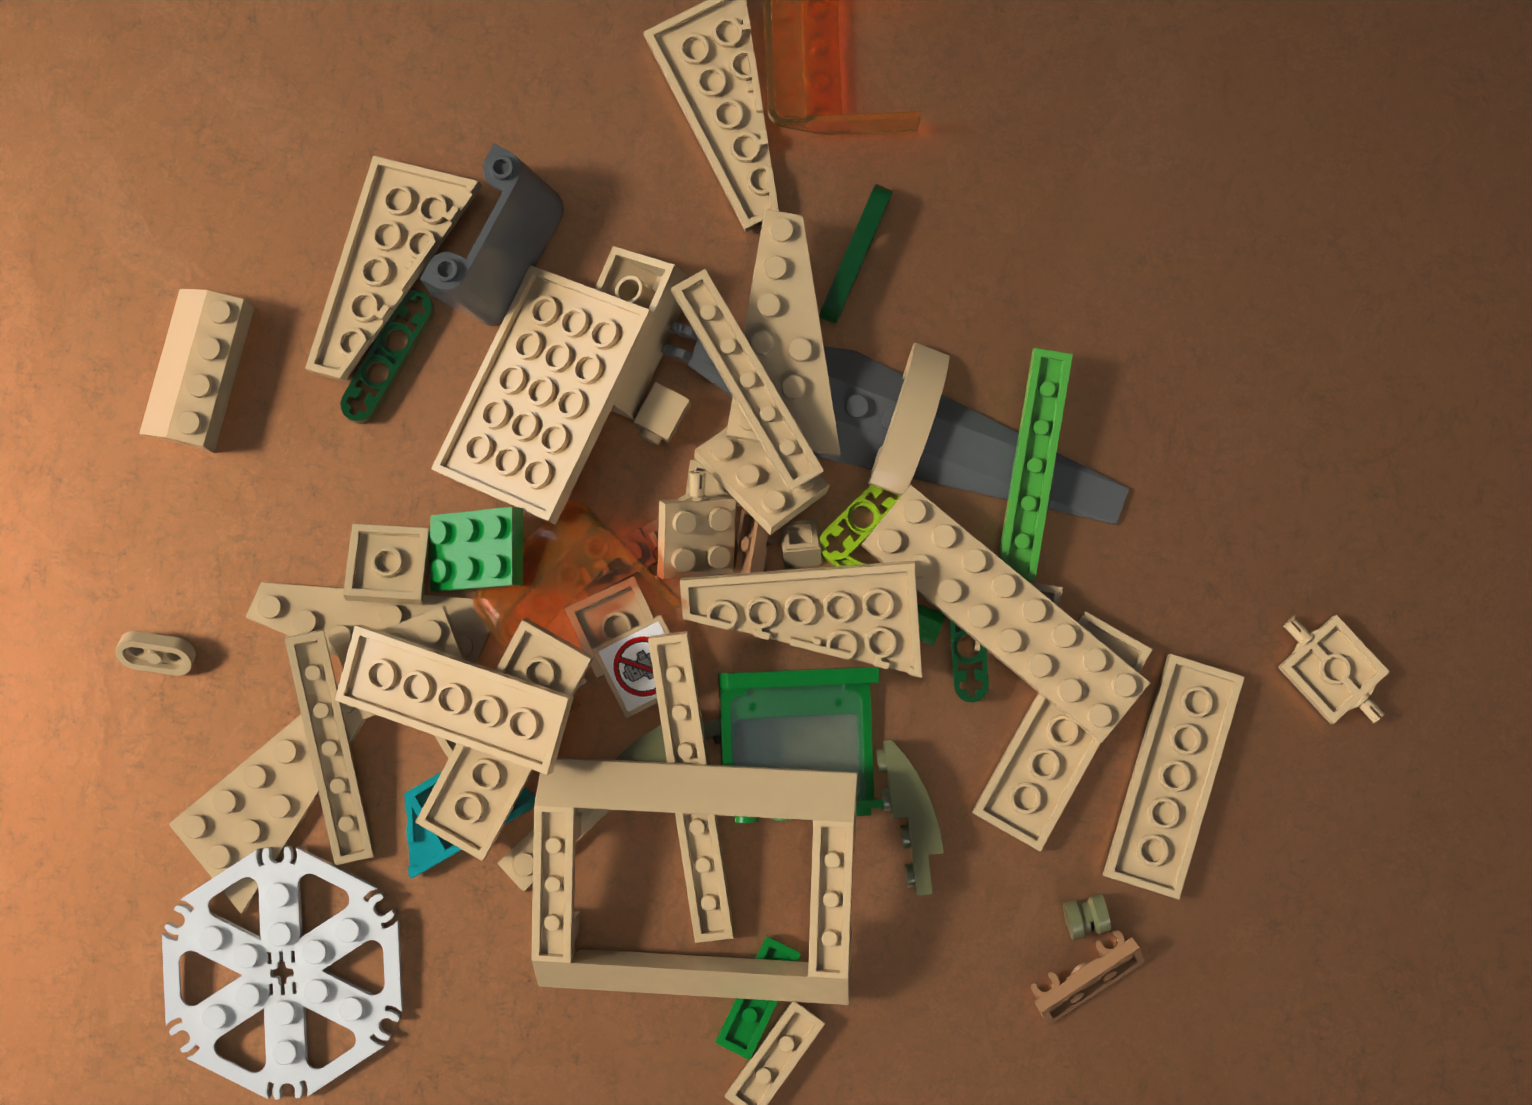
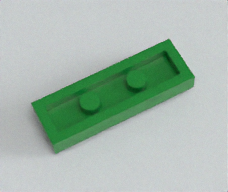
M766 935L755 959L798 961L801 952ZM736 998L715 1043L750 1060L778 1001Z

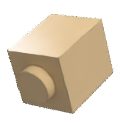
M655 382L634 421L636 428L640 429L638 436L657 446L660 441L670 445L691 406L690 400Z

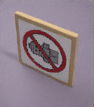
M661 615L592 649L626 719L658 703L648 638L653 635L670 633Z

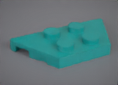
M441 772L404 793L405 812L407 813L406 838L409 847L408 874L411 879L462 850L415 823ZM524 788L504 825L533 809L536 795Z

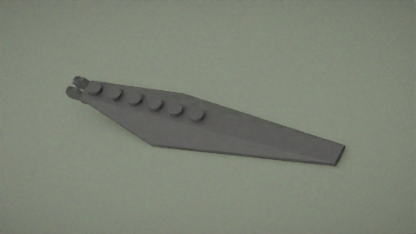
M671 322L669 330L674 335L697 343L692 354L673 344H663L661 352L670 358L687 363L689 368H692L733 397L694 329L679 322ZM824 346L841 455L833 456L813 453L818 458L872 470L878 450L884 444L904 382V379H902L903 374L855 350ZM941 395L926 445L912 479L1008 500L1019 433ZM1057 453L1047 509L1116 525L1129 488Z

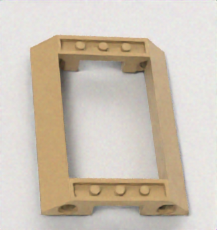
M557 757L553 773L548 775L540 773L534 804L531 961L538 987L849 1005L852 944V878L858 772ZM578 808L813 820L809 962L579 949L575 955V940L579 935L580 911H574L576 842L581 836L582 812H578Z

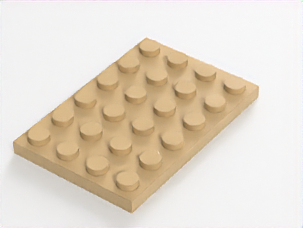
M530 265L431 469L511 506L523 508V511L556 525L656 314L650 309Z

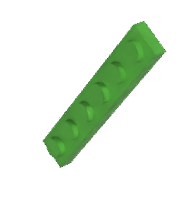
M1033 348L998 555L1001 560L1030 582H1035L1073 357V354Z

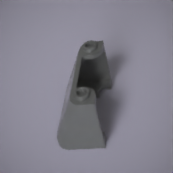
M494 143L485 158L482 167L483 175L487 183L501 191L502 194L469 255L465 259L455 253L441 252L430 260L420 278L434 299L488 326H496L503 322L529 266L536 267L564 212L563 202L555 190L516 155Z

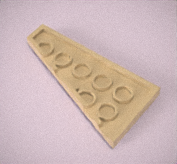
M707 0L644 31V37L744 231L748 232L762 225L765 209L779 211L747 2L746 0Z
M373 155L305 367L308 372L346 381L482 187L479 181Z
M765 209L743 334L812 451L840 456L803 215ZM732 397L726 437L759 442L737 402Z
M914 561L680 578L682 614L685 620L726 630L741 631L753 634L754 637L766 640L773 639L789 643L791 646L847 660L854 659L874 664L876 667L903 671L909 675L922 678Z
M261 582L246 618L288 636L325 629L329 652L338 657L335 647L351 641L355 625H365L376 630H382L446 606L466 660L477 664L504 602L423 595L422 605L346 601L343 596V588Z
M341 703L349 743L351 744L366 719H362L358 708ZM302 715L293 720L169 823V826L212 878L259 848V858L262 865H264L262 852L266 847L272 848V858L276 861L318 797L319 792ZM244 877L224 889L223 892L238 911L243 914L251 904V900L258 890V884L254 879Z

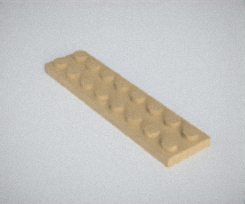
M912 485L908 487L861 544L864 549L881 563L914 561L916 591L980 645L985 647L1099 743L1105 740L1150 684L1147 679Z

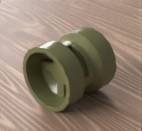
M1102 894L1089 896L1086 902L1079 903L1076 900L1063 902L1065 920L1072 940L1085 938L1087 933L1092 931L1098 934L1111 932L1110 917Z

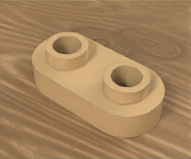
M130 631L123 634L115 649L117 659L128 668L174 676L188 673L196 658L194 647L182 638L139 631Z

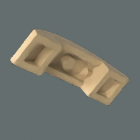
M916 342L913 344L902 377L904 382L884 444L878 450L868 484L902 496L908 489L938 409L947 375L949 355Z

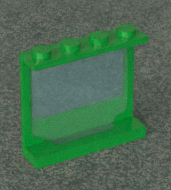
M879 667L718 673L721 765L858 772L856 816L871 815V808H884L883 800L874 798L870 683H879ZM731 816L735 817V823L758 822V817ZM773 818V820H775V821L796 820V819Z

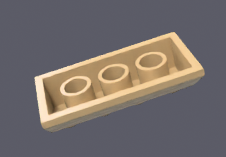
M615 246L611 249L594 289L650 309L656 314L611 409L612 412L635 419L662 358L663 344H668L672 332L669 330L671 322H677L682 311L671 292V288L688 279L689 276L675 264Z
M179 290L139 434L212 453L215 452L254 308L245 299L210 290Z

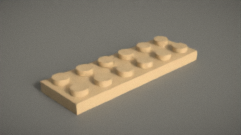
M1084 611L1078 623L1140 673L1152 649ZM1038 693L971 813L1041 852L1100 743Z
M525 618L521 621L496 670L573 696L594 656ZM457 743L415 823L483 861L487 858L533 770Z
M355 625L335 701L548 775L553 773L574 697L365 625Z
M1168 654L1102 876L1178 900L1180 899L1245 678L1244 676Z

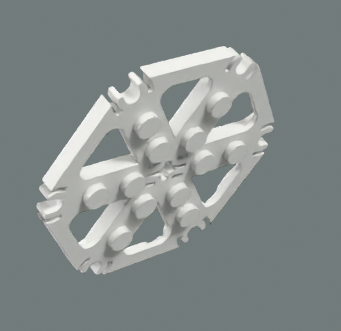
M292 846L284 847V859L281 862H277L272 858L271 847L263 849L262 860L264 865L261 864L259 858L260 848L180 899L193 906L194 910L186 904L175 906L174 910L184 916L185 922L183 926L168 922L164 928L167 932L178 935V938L171 937L166 932L162 934L165 1023L168 1025L174 1019H182V1021L170 1029V1035L172 1036L180 1030L188 1032L190 1040L180 1048L181 1052H188L196 1045L200 1049L188 1056L187 1059L266 1099L271 1097L269 1090L270 1082L274 1083L272 1092L275 1100L282 1097V1086L286 1083L294 1086L295 1098H301L305 1090L303 1080L307 1084L308 1097L385 1046L386 1043L379 1042L372 1034L374 1033L381 1040L388 1041L392 1033L382 1028L381 1020L389 1018L392 1021L398 1022L401 1017L398 1011L387 1009V1005L396 1007L401 1012L404 1010L400 920L398 919L394 924L384 927L383 924L391 920L396 911L393 909L386 914L378 913L376 911V903L384 898L385 894L383 892L377 893L370 900L365 898L370 891L377 889L378 886L337 865L335 866V864L299 846L295 847L297 852L296 863L292 862L294 858ZM305 874H314L344 889L349 895V904L345 909L303 935L300 879ZM249 877L254 879L258 884L260 936L211 912L209 909L210 900L241 878ZM374 940L380 943L383 948L385 986L380 993L373 994L325 968L366 941ZM195 951L242 976L199 1004L189 1005L183 1000L181 995L180 959L185 952ZM282 951L283 962H285L286 968L293 969L294 974L287 977L284 984L285 992L281 977L273 974V970L280 966ZM269 952H271V961H269ZM270 984H273V994H270ZM264 1008L266 1065L261 1071L252 1072L220 1056L216 1051L215 1044L220 1036ZM306 1008L350 1029L356 1037L353 1048L322 1068H314L308 1063Z

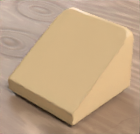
M818 519L789 521L780 528L785 568L810 567L822 564Z

